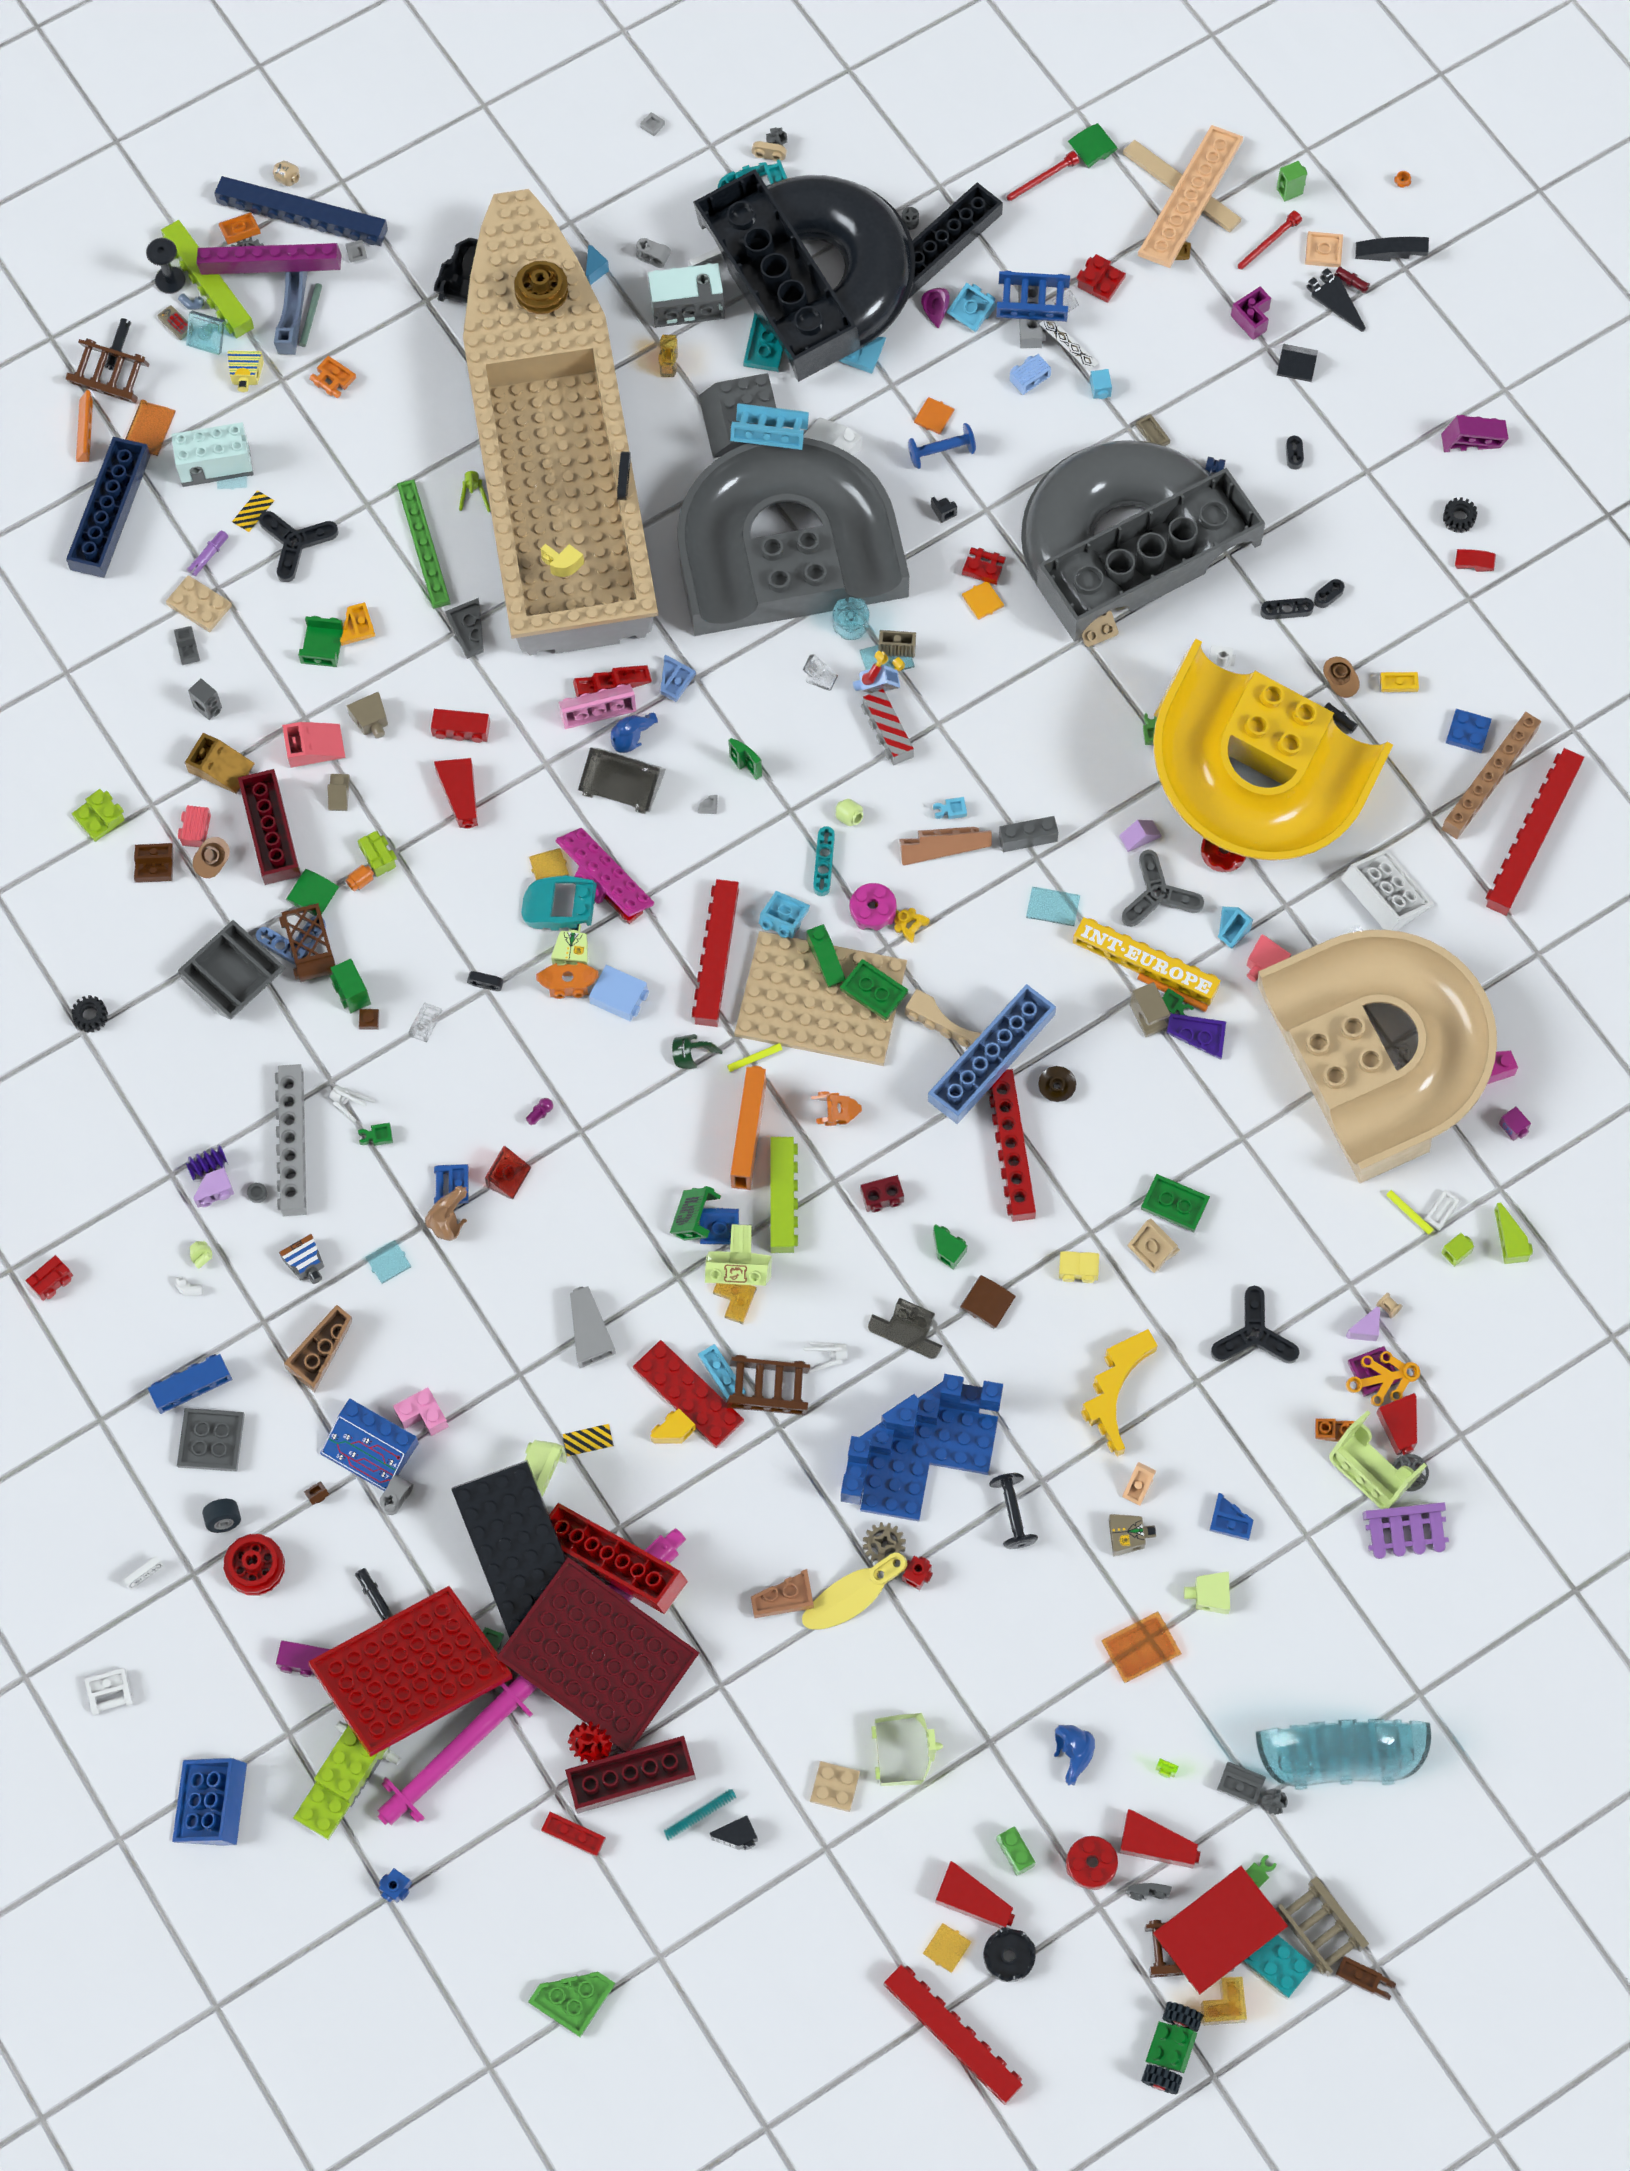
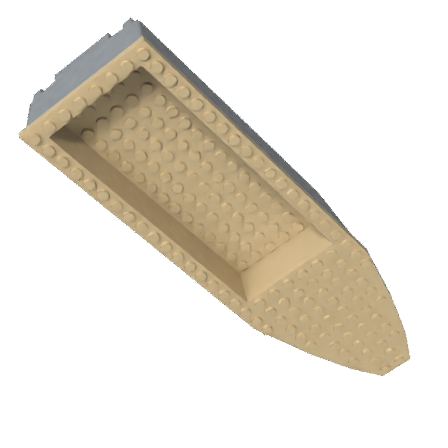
M529 189L493 194L481 225L472 265L463 342L511 639L516 638L521 651L527 652L531 656L537 655V652L542 650L555 649V654L620 644L619 639L637 636L638 639L645 638L646 634L652 630L653 618L658 616V609L632 463H630L627 500H617L621 451L629 452L605 314L576 255L553 217ZM548 261L555 263L562 268L567 276L568 296L565 303L559 309L550 313L536 314L528 312L518 303L515 297L514 280L517 272L531 262ZM547 544L560 554L570 544L583 554L584 564L577 572L570 576H555L551 574L550 565H547L542 560L541 548Z

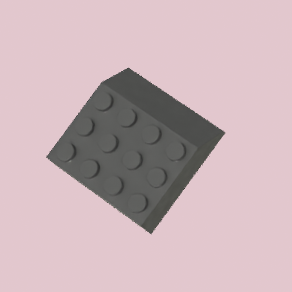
M768 373L717 382L699 395L713 458L721 457L725 453L747 444L730 441L732 421L740 422L736 421L738 403L776 408Z
M232 920L189 959L178 972L181 979L221 1016L231 1020L279 976L286 967L238 923Z

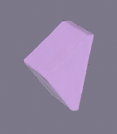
M1137 820L1121 833L1119 837L1129 852L1160 838L1161 834L1153 820Z
M1377 1306L1351 1327L1346 1337L1354 1340L1377 1341L1379 1336L1380 1308Z

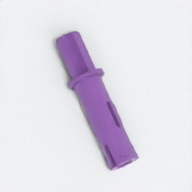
M219 531L211 541L207 542L206 548L187 568V571L191 573L197 567L192 573L196 577L212 556L220 551L219 548L228 539V534L225 531Z

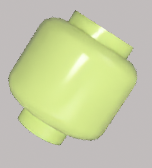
M845 799L836 806V818L847 826L857 825L863 818V808L852 799Z

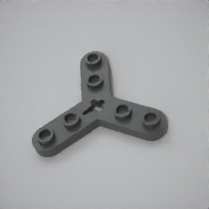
M1145 850L1140 854L1139 864L1147 890L1124 909L1122 921L1125 925L1130 927L1138 925L1160 904L1191 913H1198L1203 909L1204 899L1200 894L1166 885L1156 852ZM1157 889L1161 890L1159 897L1155 896Z

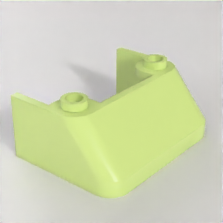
M1366 1411L1349 1426L1329 1454V1458L1332 1464L1379 1508L1387 1509L1416 1481L1427 1465L1423 1463L1414 1472L1408 1466H1401L1397 1470L1369 1444L1372 1435L1369 1428L1363 1424L1370 1415V1412Z
M534 1440L533 1443L529 1442L525 1453L527 1456L525 1460H528L543 1497L558 1462L566 1463L567 1458L564 1446L553 1442Z

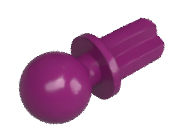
M542 1098L538 1105L533 1107V1111L526 1117L529 1125L536 1124L541 1118L546 1117L547 1113L553 1109L552 1100Z

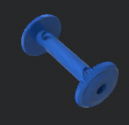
M963 423V435L937 441L921 447L916 446L913 438H910L908 441L910 458L917 469L921 468L920 457L963 445H967L971 454H974L976 451L974 434L967 423Z

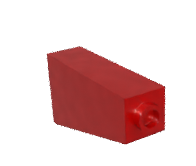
M472 759L434 761L437 776L459 828L470 829L478 826Z
M1128 1809L1120 1854L1192 1869L1195 1863H1199L1201 1851H1197L1198 1844Z
M950 1861L935 1903L1000 1929L1007 1927V1925L1011 1927L1015 1914H1012L1013 1907L956 1863Z

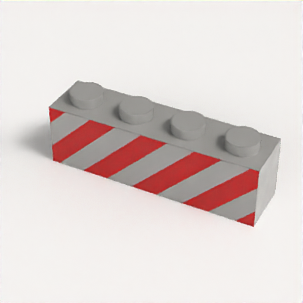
M884 689L863 696L862 711L865 715L868 714L870 727L872 730H876L877 740L880 745L883 744L887 760H891L892 764L896 765L913 758L914 748Z

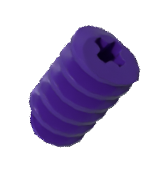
M217 1145V1152L210 1148V1154L203 1151V1157H201L197 1153L195 1154L196 1160L189 1156L188 1163H186L193 1181L196 1180V1174L202 1178L203 1171L210 1173V1168L215 1171L218 1170V1165L221 1168H225V1162L228 1164L220 1145Z

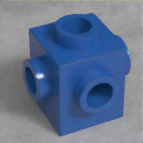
M393 1868L389 1875L385 1874L379 1882V1889L382 1892L380 1896L389 1903L392 1900L396 1903L400 1900L403 1901L410 1892L408 1889L412 1882L401 1872Z

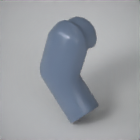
M182 293L178 297V300L189 310L201 309L204 305V299L200 296L190 300Z

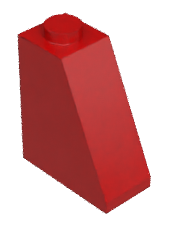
M1415 1393L1383 1405L1376 1412L1396 1455L1401 1453L1403 1455L1410 1454L1414 1451L1417 1444V1400Z

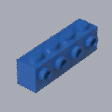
M214 1354L207 1357L206 1361L200 1364L194 1363L190 1365L187 1370L181 1373H173L164 1381L154 1382L148 1390L159 1413L162 1414L233 1379L221 1354Z

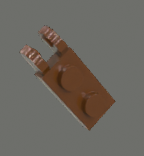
M1343 1956L1335 1974L1336 1977L1386 2000H1390L1391 1995L1377 1988L1379 1982L1389 1988H1395L1396 1986L1394 1981L1383 1977L1381 1973L1346 1956Z

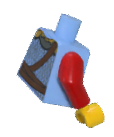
M877 651L874 655L877 663H874L871 669L860 672V679L853 681L855 691L862 690L873 693L880 689H884V691L900 688L898 671L904 669L905 663L901 658L897 657L892 662L895 668L885 666L883 664L888 661V656L884 651Z

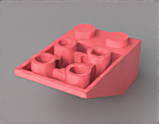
M297 722L282 725L287 757L291 768L346 758L340 724Z

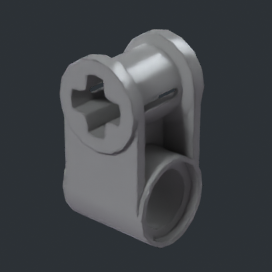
M641 238L637 241V258L655 267L663 268L671 254L670 248L647 238Z
M398 1475L392 1477L388 1487L380 1497V1505L386 1515H394L399 1511L405 1499L412 1492L413 1484Z

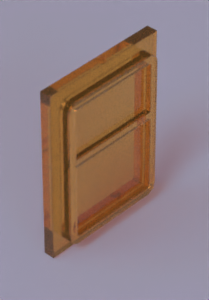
M1158 1611L1101 1640L1124 1684L1182 1654Z

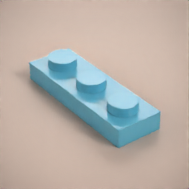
M714 1344L700 1352L698 1357L727 1400L729 1395L735 1393L736 1376Z

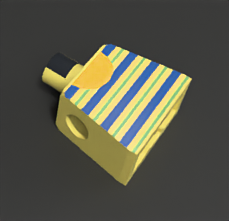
M228 351L232 384L238 385V391L247 392L249 385L258 384L264 364L262 351Z

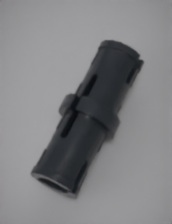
M1330 702L1325 705L1324 708L1334 712L1333 720L1336 725L1339 724L1350 734L1356 730L1358 724L1347 717L1344 711L1341 712Z

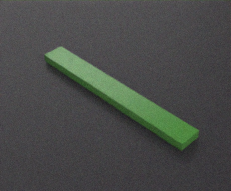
M415 480L397 483L432 607L435 609L450 605V599Z

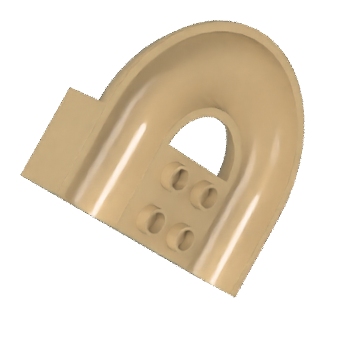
M1356 931L1327 940L1258 971V989L1359 1183L1430 1152L1432 1138L1442 1134L1458 1123L1472 1109L1484 1092L1493 1070L1497 1049V1031L1491 1004L1481 984L1468 967L1456 956L1436 943L1417 935L1400 931ZM1386 1003L1403 1010L1414 1022L1418 1033V1046L1413 1058L1403 1068L1395 1069L1363 1008L1364 1005Z

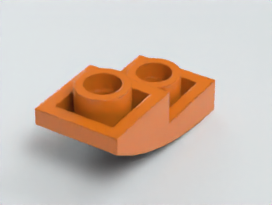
M1316 1419L1315 1438L1338 1442L1349 1426L1355 1421Z

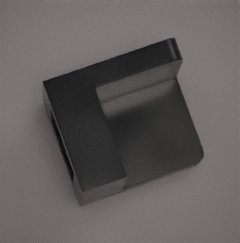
M935 497L931 498V508L941 523L957 516V505L954 501L949 502L947 498L937 501Z

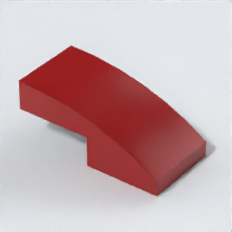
M1457 549L1455 566L1457 569L1475 568L1476 572L1494 571L1496 554L1481 550Z

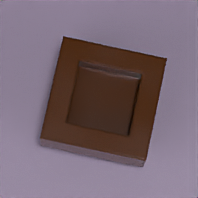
M359 1009L360 1030H379V1009Z
M321 1481L304 1491L312 1505L322 1502L330 1495Z

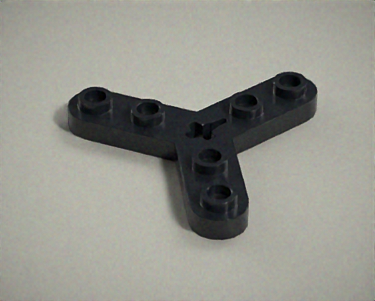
M265 511L259 516V523L262 529L283 544L277 567V576L282 582H290L295 578L302 549L333 540L339 533L338 527L333 521H325L295 530L271 511ZM294 538H297L298 542H295L294 548H292L291 541H293Z
M1255 1285L1248 1287L1244 1295L1245 1327L1215 1342L1211 1348L1212 1358L1218 1362L1226 1361L1254 1345L1288 1364L1294 1363L1299 1356L1298 1346L1265 1327V1295L1262 1288ZM1252 1329L1259 1331L1257 1338L1255 1335L1250 1336L1248 1339L1246 1338L1251 1334Z

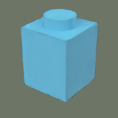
M1109 369L1091 371L1090 384L1093 399L1111 397L1112 384Z

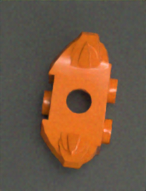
M577 962L578 965L565 964L557 966V963L537 973L536 979L543 987L549 989L550 997L562 999L565 996L581 998L584 995H588V987L599 976L598 970L580 962ZM562 976H573V979L566 982L562 979Z
M824 1091L818 1092V1096H811L813 1100L827 1101L828 1117L816 1119L817 1124L825 1123V1126L845 1125L862 1111V1106L856 1100L849 1096H841L839 1093ZM838 1103H839L840 1106H841V1112H840V1113L838 1112V1108H837Z

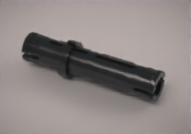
M120 319L110 349L122 352L131 321L126 323L128 319ZM108 355L104 365L105 368L113 370L117 357Z
M363 1568L358 1573H355L363 1588L364 1595L367 1594L381 1620L384 1621L392 1617L393 1614L381 1596L377 1583L373 1582L367 1569Z

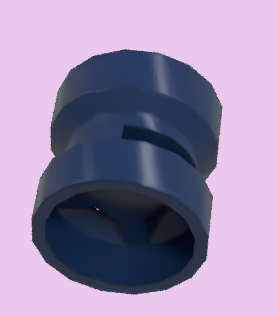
M1208 456L1205 469L1210 474H1215L1224 469L1226 460H1215L1214 457Z

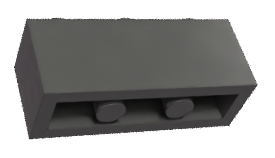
M1055 816L999 826V839L1003 852L1058 842L1059 832Z

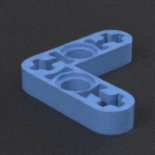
M316 916L311 917L310 920L314 921ZM307 922L302 930L307 932L311 924ZM267 927L257 930L256 939L258 943L290 963L295 964L292 953L288 951L289 948L291 950L289 939ZM313 927L310 934L319 938L322 930L317 927L314 929ZM299 933L295 941L300 943L304 935ZM268 934L269 939L264 938L262 940L261 935ZM312 939L310 943H303V945L312 949L316 941ZM278 942L285 943V947L281 950L276 949L275 945ZM300 948L298 959L305 958L309 952Z

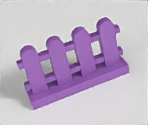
M1445 1502L1364 1511L1363 1521L1369 1520V1525L1365 1526L1366 1530H1370L1372 1545L1368 1546L1369 1551H1373V1555L1377 1559L1385 1557L1386 1549L1393 1548V1553L1397 1557L1403 1556L1406 1553V1547L1410 1546L1413 1547L1414 1553L1418 1555L1425 1552V1545L1432 1544L1435 1552L1444 1551L1445 1543L1449 1542V1538L1444 1537L1442 1523L1446 1522V1516H1441V1512L1446 1511ZM1421 1514H1428L1429 1518L1422 1519ZM1401 1516H1408L1409 1520L1402 1521ZM1382 1518H1388L1389 1523H1382ZM1423 1524H1430L1431 1539H1424ZM1403 1526H1410L1412 1541L1405 1542ZM1384 1528H1390L1392 1543L1385 1544Z

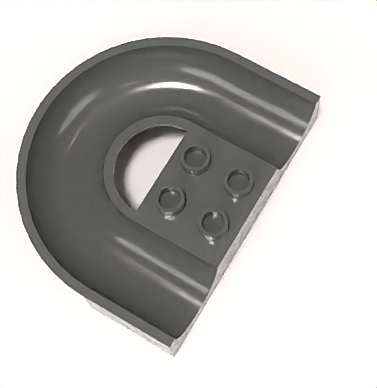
M804 438L802 450L751 443L744 444L725 453L709 465L695 480L683 501L678 520L677 541L681 576L694 636L909 597L910 576L891 500L879 479L865 464L850 453L834 445L810 438ZM793 502L802 504L811 509L822 523V526L751 539V527L757 515L768 506L776 503Z
M1122 440L1101 443L1073 453L1055 465L1040 480L1032 492L1024 511L1021 542L1025 563L1032 579L1075 642L1081 639L1084 630L1104 613L1124 606L1130 612H1133L1204 575L1210 564L1229 548L1243 542H1251L1255 548L1260 546L1265 522L1227 468L1211 475L1196 461L1169 447L1146 441ZM1121 506H1138L1145 509L1094 535L1098 521L1108 511Z

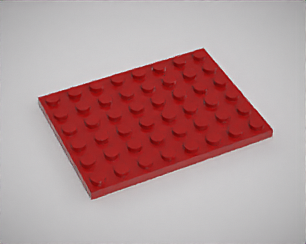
M450 1586L308 1661L309 1667L370 1757L512 1679V1673L504 1663L496 1658L498 1653Z

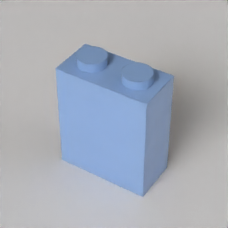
M606 965L589 995L590 1004L631 1022L633 1016L636 1017L640 1011L639 1005L642 1000H646L649 991L646 982Z

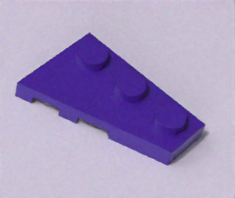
M1170 1013L1167 1034L1220 1060L1222 1059L1226 1021Z

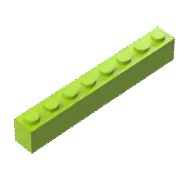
M180 220L161 229L162 238L172 240L177 247V256L174 259L178 258L180 267L184 272H188V277L192 284H197L200 295L202 297L205 296L209 307L216 310L217 318L220 322L224 321V326L228 333H232L237 339L254 329L252 318L219 274L201 275L196 263L199 246Z

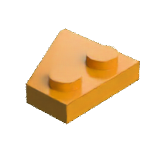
M365 602L347 607L346 620L343 625L344 630L340 639L342 646L375 637Z

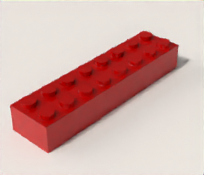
M557 1503L549 1514L566 1559L569 1557L585 1570L663 1614L667 1612L688 1582L680 1570L560 1503Z

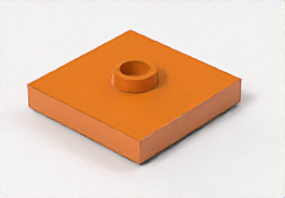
M251 212L219 223L220 230L228 245L261 234Z

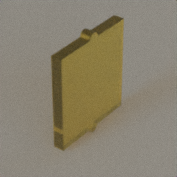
M561 848L529 857L532 866L531 872L534 873L536 880L555 876H569L566 867L567 861L563 858Z
M942 1923L923 1952V1955L934 1961L936 1966L940 1965L952 1973L970 1946L971 1941L960 1935L958 1930L954 1931Z

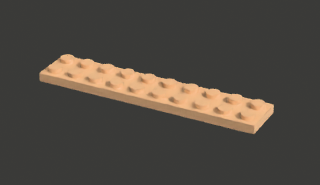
M1211 125L1139 249V257L1168 268L1172 266L1242 144L1243 136Z

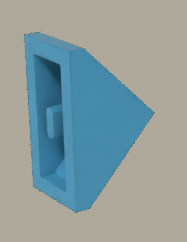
M588 245L586 277L591 285L609 271L608 260L592 245Z

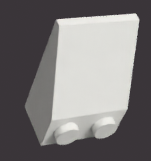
M821 417L804 434V438L826 442L853 456L862 448L861 435L847 426Z

